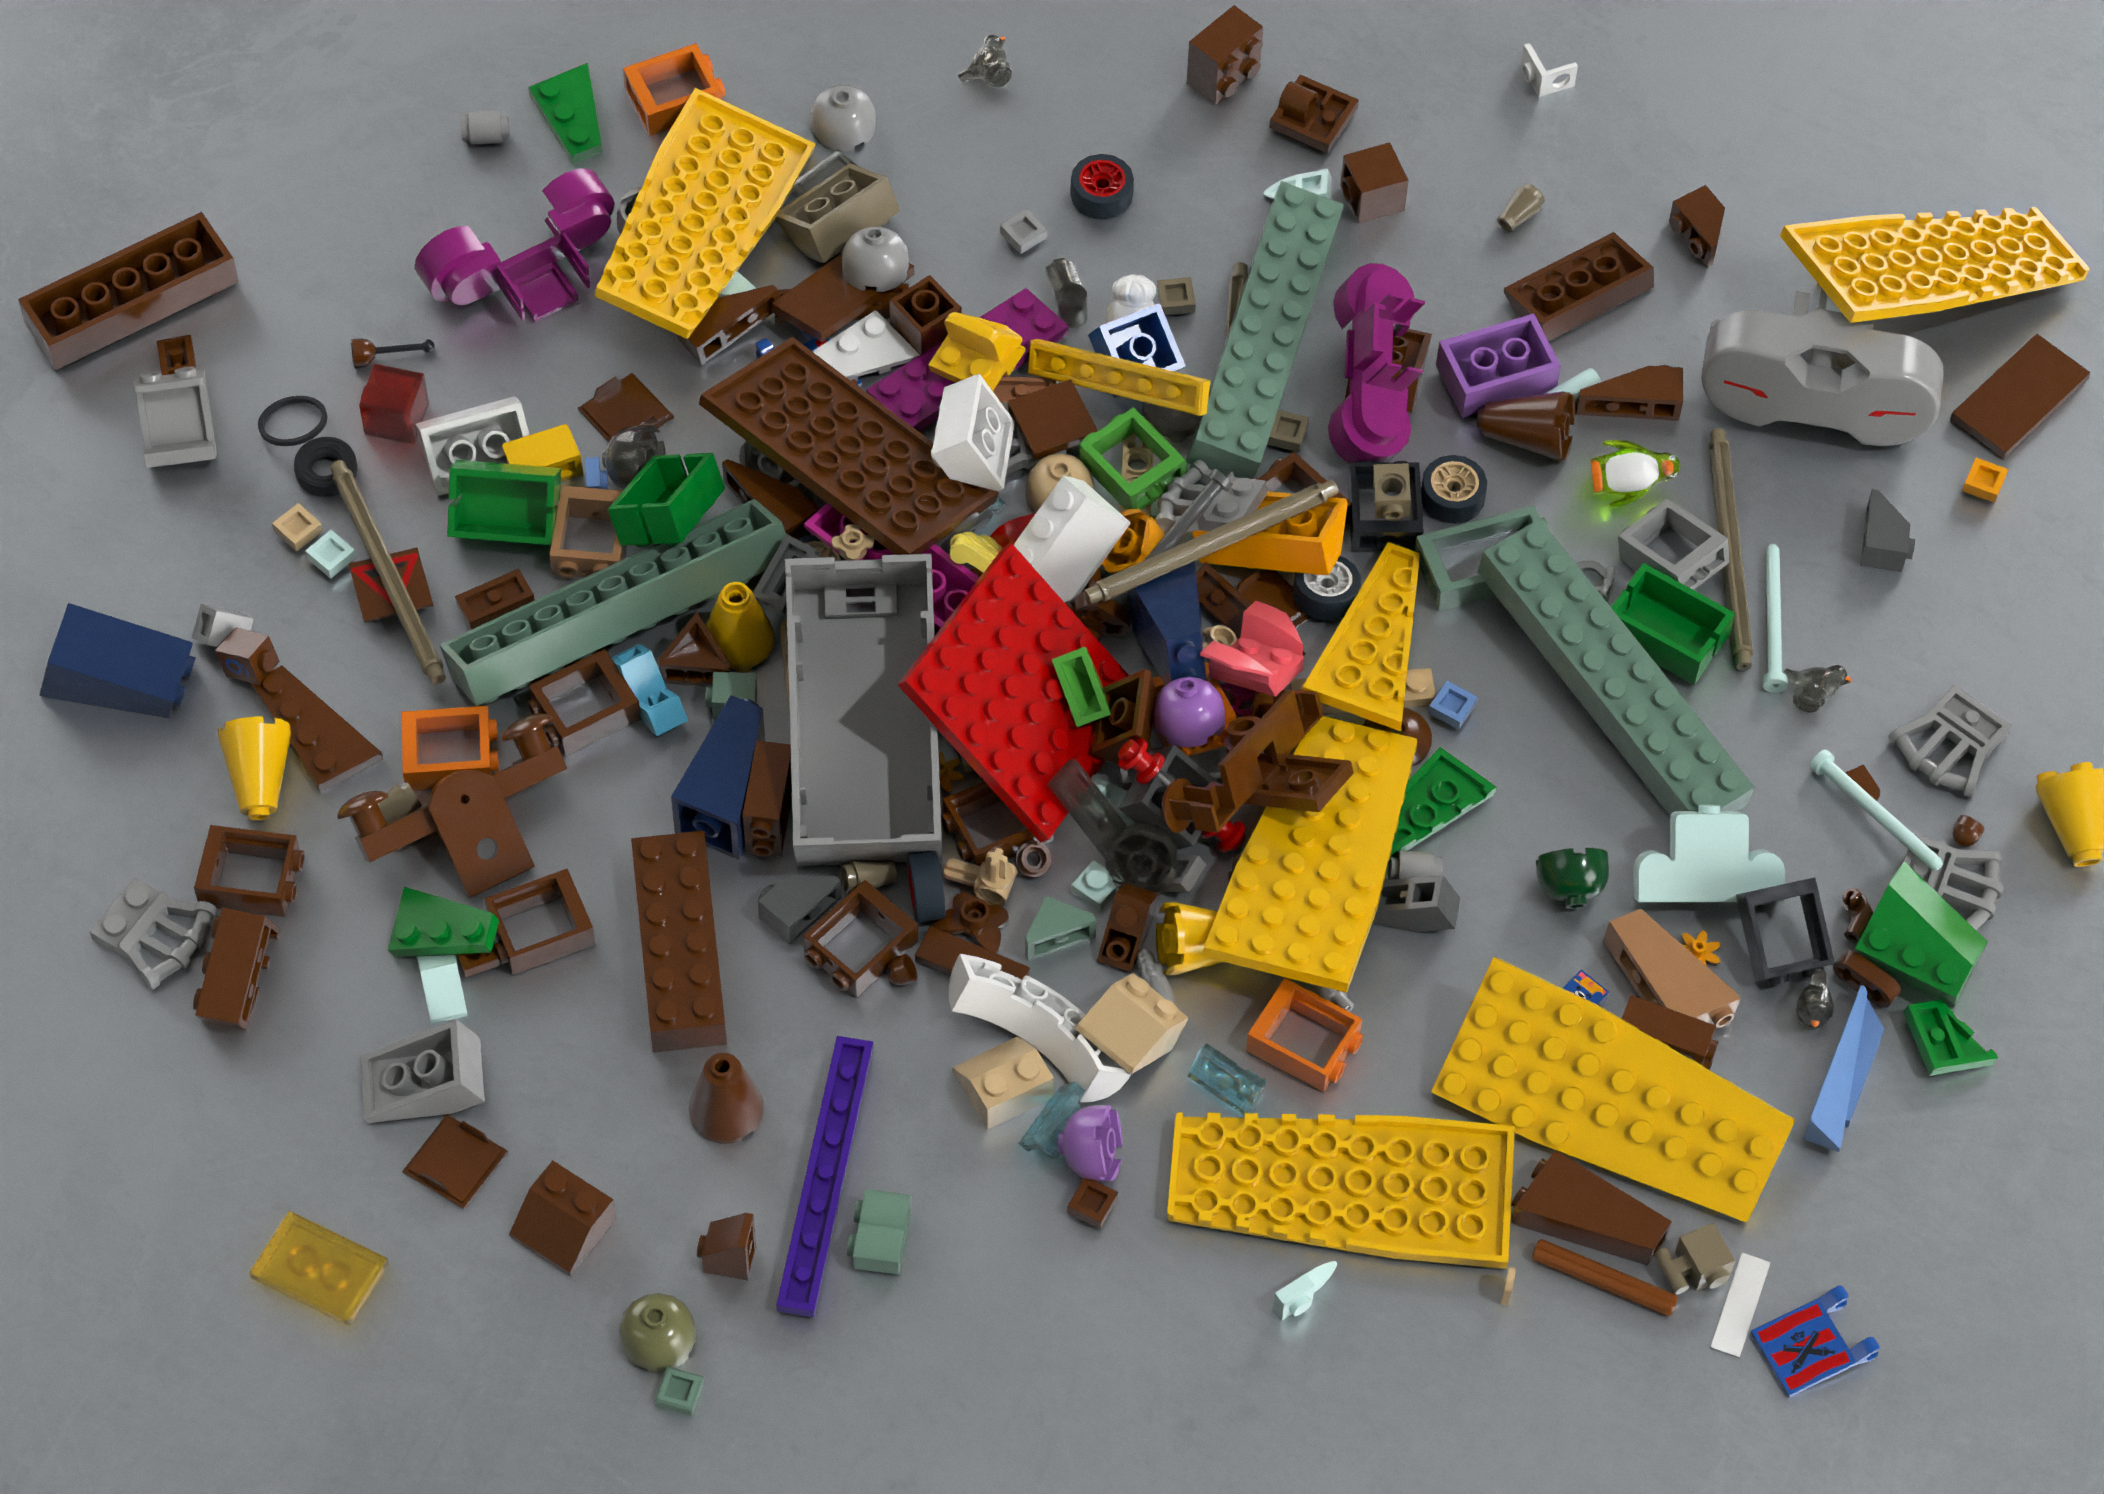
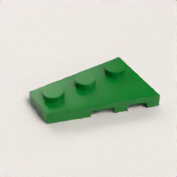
M588 63L528 87L531 99L572 165L602 152Z
M404 887L388 951L394 957L492 952L499 920L491 912Z

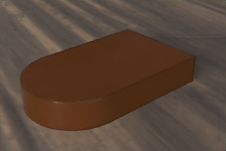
M1864 765L1845 772L1871 797L1878 801L1880 789Z

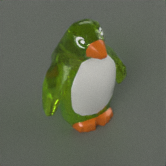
M1628 440L1604 441L1602 445L1615 447L1619 450L1590 459L1594 493L1624 495L1622 498L1610 503V506L1613 507L1636 502L1646 495L1652 487L1663 481L1674 479L1680 472V461L1676 455L1668 452H1654Z

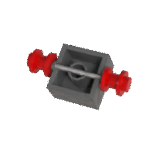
M1143 738L1136 739L1135 741L1131 739L1121 747L1118 753V757H1120L1118 766L1123 770L1133 768L1137 773L1134 782L1118 809L1167 850L1172 852L1194 846L1200 835L1205 839L1214 836L1217 839L1216 848L1222 853L1229 850L1235 851L1242 845L1245 840V824L1239 820L1233 823L1228 821L1218 833L1196 830L1192 821L1184 831L1179 833L1171 831L1166 826L1162 817V799L1165 790L1172 781L1178 778H1185L1192 786L1205 788L1210 782L1220 784L1178 747L1171 745L1151 751L1149 754L1146 751L1148 744Z

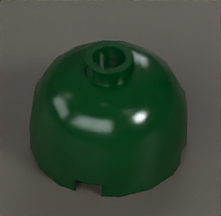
M1573 848L1551 851L1538 856V860L1535 862L1539 886L1544 894L1552 900L1565 902V907L1568 909L1586 907L1587 900L1597 897L1607 884L1609 876L1607 851L1598 848H1585L1586 854L1574 853Z

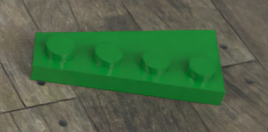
M1439 747L1407 782L1405 799L1401 807L1390 857L1396 858L1397 851H1408L1496 794L1497 787Z

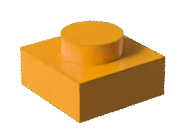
M1976 457L1962 491L1995 503L2009 469Z

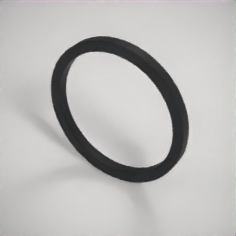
M290 396L272 403L262 412L258 420V429L262 438L270 444L295 446L316 437L326 426L328 416L325 406L319 400L309 396ZM308 403L316 406L322 413L319 424L309 433L297 438L278 439L270 436L264 430V424L268 416L276 409L288 404Z

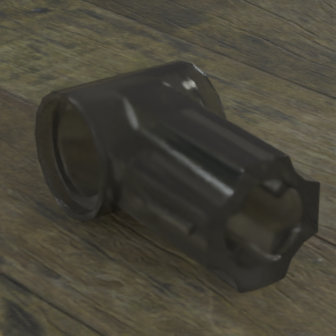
M1065 257L1055 259L1046 267L1045 271L1057 306L1058 317L1069 328L1080 327L1088 319L1087 291L1081 285L1074 261H1069Z

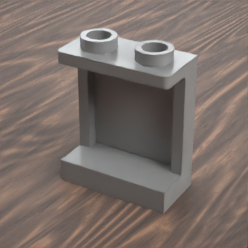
M183 367L176 369L175 374L161 376L160 372L152 371L139 375V379H134L133 390L136 394L145 448L146 468L216 459L217 447L204 370L196 371L195 367Z

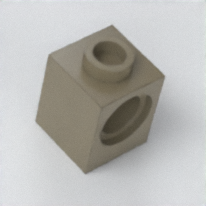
M1409 463L1373 465L1375 519L1384 518L1394 521L1410 517ZM1396 492L1398 495L1388 496L1386 493Z

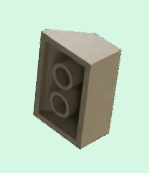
M849 163L782 208L775 221L805 256L824 263L833 260L839 255V252L843 250L851 235L858 230L868 227L885 225L892 216L900 212V208L886 176Z

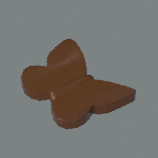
M961 892L955 895L953 898V909L946 910V917L944 919H937L933 927L949 934L965 932L967 935L971 934L978 946L998 954L1001 944L1000 929L1007 926L1009 921L1007 910L1000 905H988L987 902L976 898L969 892Z

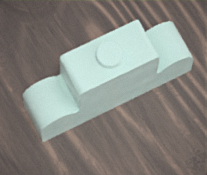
M1698 805V811H1675L1671 813L1669 857L1656 850L1644 851L1637 857L1633 871V899L1637 902H1737L1736 894L1785 884L1784 863L1778 856L1767 850L1759 849L1749 853V818L1747 815L1739 811H1720V805ZM1785 899L1774 902H1785Z

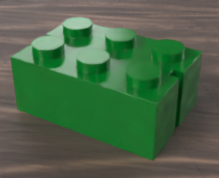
M714 453L686 454L683 459L689 473L688 476L680 454L652 456L608 508L620 545L645 547L652 543H665L668 546H674L683 542L689 532L700 522L703 515L715 504L717 498L725 490Z
M456 460L450 467L449 499L454 500L448 506L447 537L551 545L558 510L556 503L560 498L561 468Z
M1645 563L1640 566L1627 584L1626 590L1622 591L1611 606L1657 665L1693 685L1697 683L1711 663L1712 657L1716 656L1730 636L1735 612Z

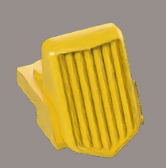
M952 312L944 321L948 335L928 365L931 372L955 383L980 374L990 389L994 391L1003 375L1010 376L1026 348L1021 346L1023 342L1022 337L1006 325L967 314Z

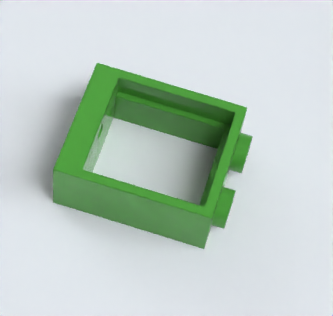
M1134 407L1124 414L1115 416L1108 425L1099 431L1088 434L1079 444L1080 460L1091 471L1092 476L1125 510H1143L1158 500L1163 493L1168 492L1167 486L1173 478L1181 477L1186 473V460ZM1135 433L1162 462L1131 483H1128L1102 454Z

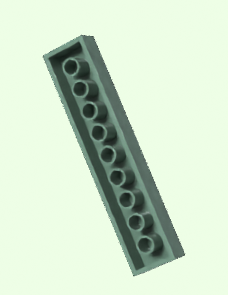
M1280 182L1270 205L1209 389L1207 414L1200 416L1186 458L1187 463L1192 464L1196 460H1201L1210 470L1216 469L1225 476L1233 472L1234 477L1254 479L1270 437L1344 204L1286 182Z
M753 499L694 526L680 544L668 546L665 543L653 545L450 639L439 646L452 681L476 706L489 704L497 700L500 695L513 689L524 688L532 680L542 675L556 673L564 665L577 659H584L604 646L620 643L628 635L636 631L652 628L658 621L666 617L682 614L690 606L698 602L718 597L723 587L730 582L746 584L752 577L766 571L786 536L783 524L762 504Z
M1541 519L1483 551L1477 571L1478 574L1483 576L1489 588L1669 815L1675 811H1698V805H1720V811H1740L1747 806L1755 788Z

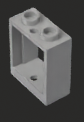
M1668 498L1657 507L1651 508L1645 516L1632 526L1626 527L1618 535L1619 555L1622 562L1635 571H1638L1640 566L1645 563L1693 590L1730 563L1728 538ZM1668 528H1671L1698 546L1675 565L1646 546Z

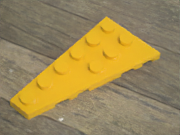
M1389 542L1387 543L1304 683L1302 690L1316 691L1321 703L1401 731L1420 553Z

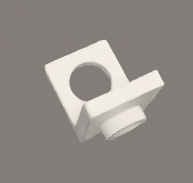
M1530 43L1523 45L1521 58L1522 74L1525 81L1532 84L1538 97L1575 86L1578 69L1576 62L1546 71ZM1568 74L1564 81L1553 84V81L1558 76Z

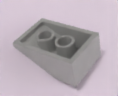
M457 1019L361 1055L364 1119L368 1123L454 1114L485 1102L480 1037Z

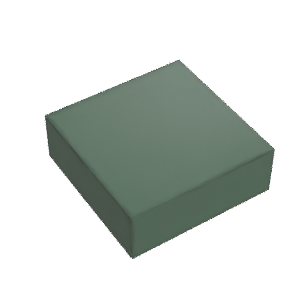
M667 1366L654 1400L655 1406L692 1416L704 1384V1376Z

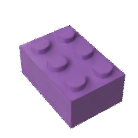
M1534 313L1439 341L1436 367L1462 418L1478 414L1479 409H1484L1487 402L1544 394L1558 385L1561 365Z

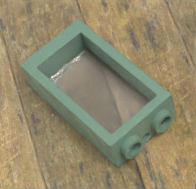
M1535 505L1417 536L1415 552L1420 553L1419 569L1437 611L1496 596L1486 584L1483 576L1477 572L1483 551L1538 519H1541L1549 529L1546 519L1544 517L1540 518Z

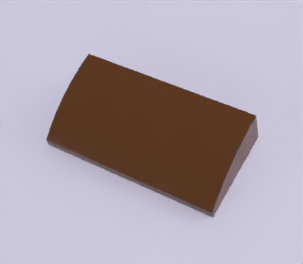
M1612 232L1505 287L1504 294L1519 317L1535 314L1549 342L1654 288V267L1615 232Z

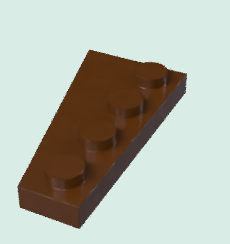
M281 665L272 670L260 685L251 683L253 691L273 722L275 723L274 718H279L289 723L291 727L289 746L320 793L384 760L383 754L378 748L284 666Z

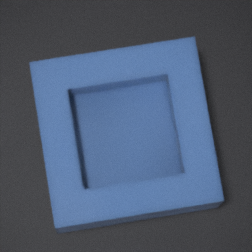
M599 457L585 458L586 488L609 490L607 470H600Z
M1446 681L1429 705L1428 714L1459 730L1476 706L1478 697Z

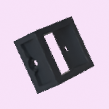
M1350 462L1348 500L1352 503L1350 514L1351 551H1383L1388 542L1415 551L1416 538L1424 533L1419 462ZM1409 463L1410 520H1360L1359 489H1374L1373 465Z
M1815 877L1736 894L1755 981L1767 979L1768 986L1789 982V974L1802 971L1803 978L1825 974L1823 966L1835 964ZM1800 896L1814 958L1768 968L1754 906Z

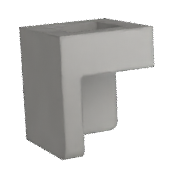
M200 604L192 638L206 645L218 647L235 627L251 631L254 618L238 611Z

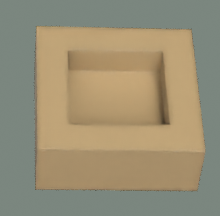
M299 503L272 523L273 531L296 552L323 532L322 523Z

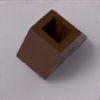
M1704 185L1673 201L1669 223L1674 233L1680 235L1689 245L1691 253L1696 258H1700L1708 268L1714 262L1725 207L1712 191Z
M1125 883L1116 892L1097 961L1129 972L1133 971L1137 961V953L1142 949L1151 928L1160 894Z

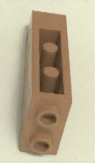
M1642 909L1609 921L1603 942L1641 999L1716 1025L1717 1028L1727 1025L1734 1019L1741 999L1739 995Z

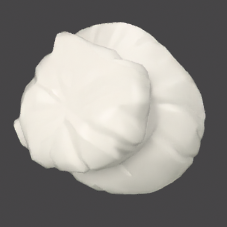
M1133 274L1115 281L1112 286L1114 298L1111 300L1107 311V323L1155 305L1152 301L1156 295L1154 283L1143 275L1137 276Z

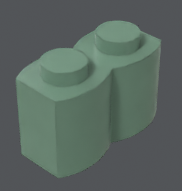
M866 1189L863 1200H856L854 1222L859 1223L857 1234L850 1233L847 1247V1256L853 1257L854 1269L899 1275L911 1216V1195Z

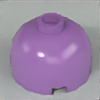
M1184 677L1168 682L1160 690L1154 702L1153 718L1155 732L1158 735L1161 733L1166 736L1167 742L1175 746L1193 747L1208 743L1207 737L1212 736L1216 732L1218 737L1226 724L1222 696L1210 682L1201 678Z
M1111 1105L1088 1106L1076 1111L1067 1121L1064 1132H1060L1058 1135L1057 1145L1059 1154L1065 1156L1066 1163L1074 1174L1082 1178L1097 1181H1113L1118 1175L1121 1159H1114L1116 1147H1122V1132L1116 1109H1111Z

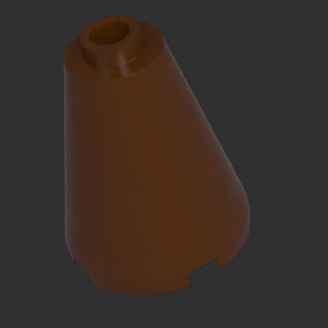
M1562 391L1487 402L1484 409H1479L1477 427L1482 429L1485 437L1555 460H1566L1569 455L1573 436H1569L1570 425L1575 423L1574 396L1570 392Z
M717 1053L706 1061L689 1101L690 1120L706 1140L719 1144L737 1143L743 1140L742 1137L758 1129L764 1115V1102L759 1089L740 1061L732 1054Z

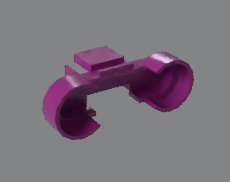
M587 168L566 172L552 180L542 190L554 208L548 212L549 217L544 220L554 234V237L501 262L488 241L481 244L469 226H457L445 230L432 238L419 252L414 268L435 300L466 305L501 289L522 321L525 320L524 307L533 322H536L578 301V293L556 262L566 258L586 288H590L589 266L578 251L600 240L609 230L612 222L610 216L615 205L612 195L594 171Z
M1369 263L1357 268L1337 289L1333 301L1335 318L1341 329L1345 328L1352 321V330L1348 329L1346 334L1345 378L1350 379L1349 396L1331 414L1328 424L1330 442L1336 453L1348 464L1361 461L1389 462L1404 448L1409 441L1411 433L1410 417L1407 412V387L1423 373L1421 369L1407 367L1396 379L1392 378L1402 369V365L1392 363L1393 338L1395 336L1402 337L1410 327V320L1413 318V315L1425 304V301L1415 299L1414 292L1407 279L1396 269L1385 264Z

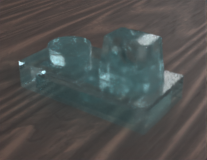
M1207 1043L1199 1049L1187 1076L1243 1115L1244 1113H1254L1267 1082L1265 1078L1263 1079L1251 1069H1242L1233 1060Z
M1075 1081L1060 1086L1018 1144L1027 1152L1039 1149L1052 1159L1059 1157L1057 1141L1059 1133L1063 1131L1058 1124L1061 1120L1068 1121L1079 1110L1081 1104L1078 1100L1085 1090Z

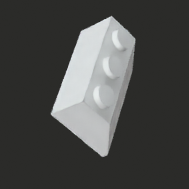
M980 374L944 387L939 407L938 422L935 428L933 448L931 449V456L935 465L942 468L949 479L994 491L1004 489L1015 421Z
M515 396L415 423L424 459L437 496L449 493L450 467L456 460L508 464L502 444L529 435L521 402Z
M1062 476L1014 546L1064 602L1071 601L1074 603L1076 596L1087 585L1131 522L1085 481Z

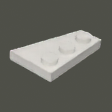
M876 310L812 351L849 380L856 379V381L859 376L876 371L878 374L889 372L891 367L907 364L920 355Z

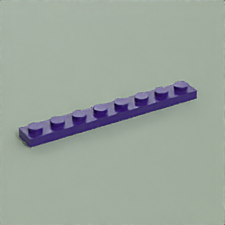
M843 1036L836 1037L776 1304L777 1312L815 1318L873 1054V1041Z

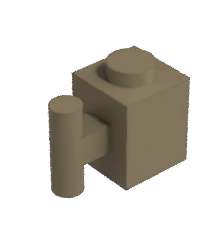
M1714 1223L1680 1236L1675 1251L1678 1258L1673 1259L1666 1247L1654 1253V1257L1675 1294H1681L1689 1288L1683 1277L1686 1275L1690 1278L1696 1291L1707 1286L1712 1289L1723 1285L1729 1280L1735 1263L1734 1257Z

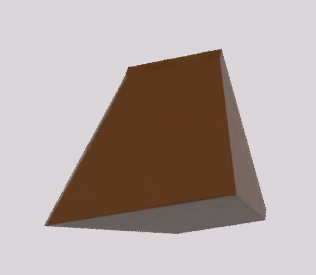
M697 612L660 656L658 661V668L665 684L713 686V672H731L729 661Z

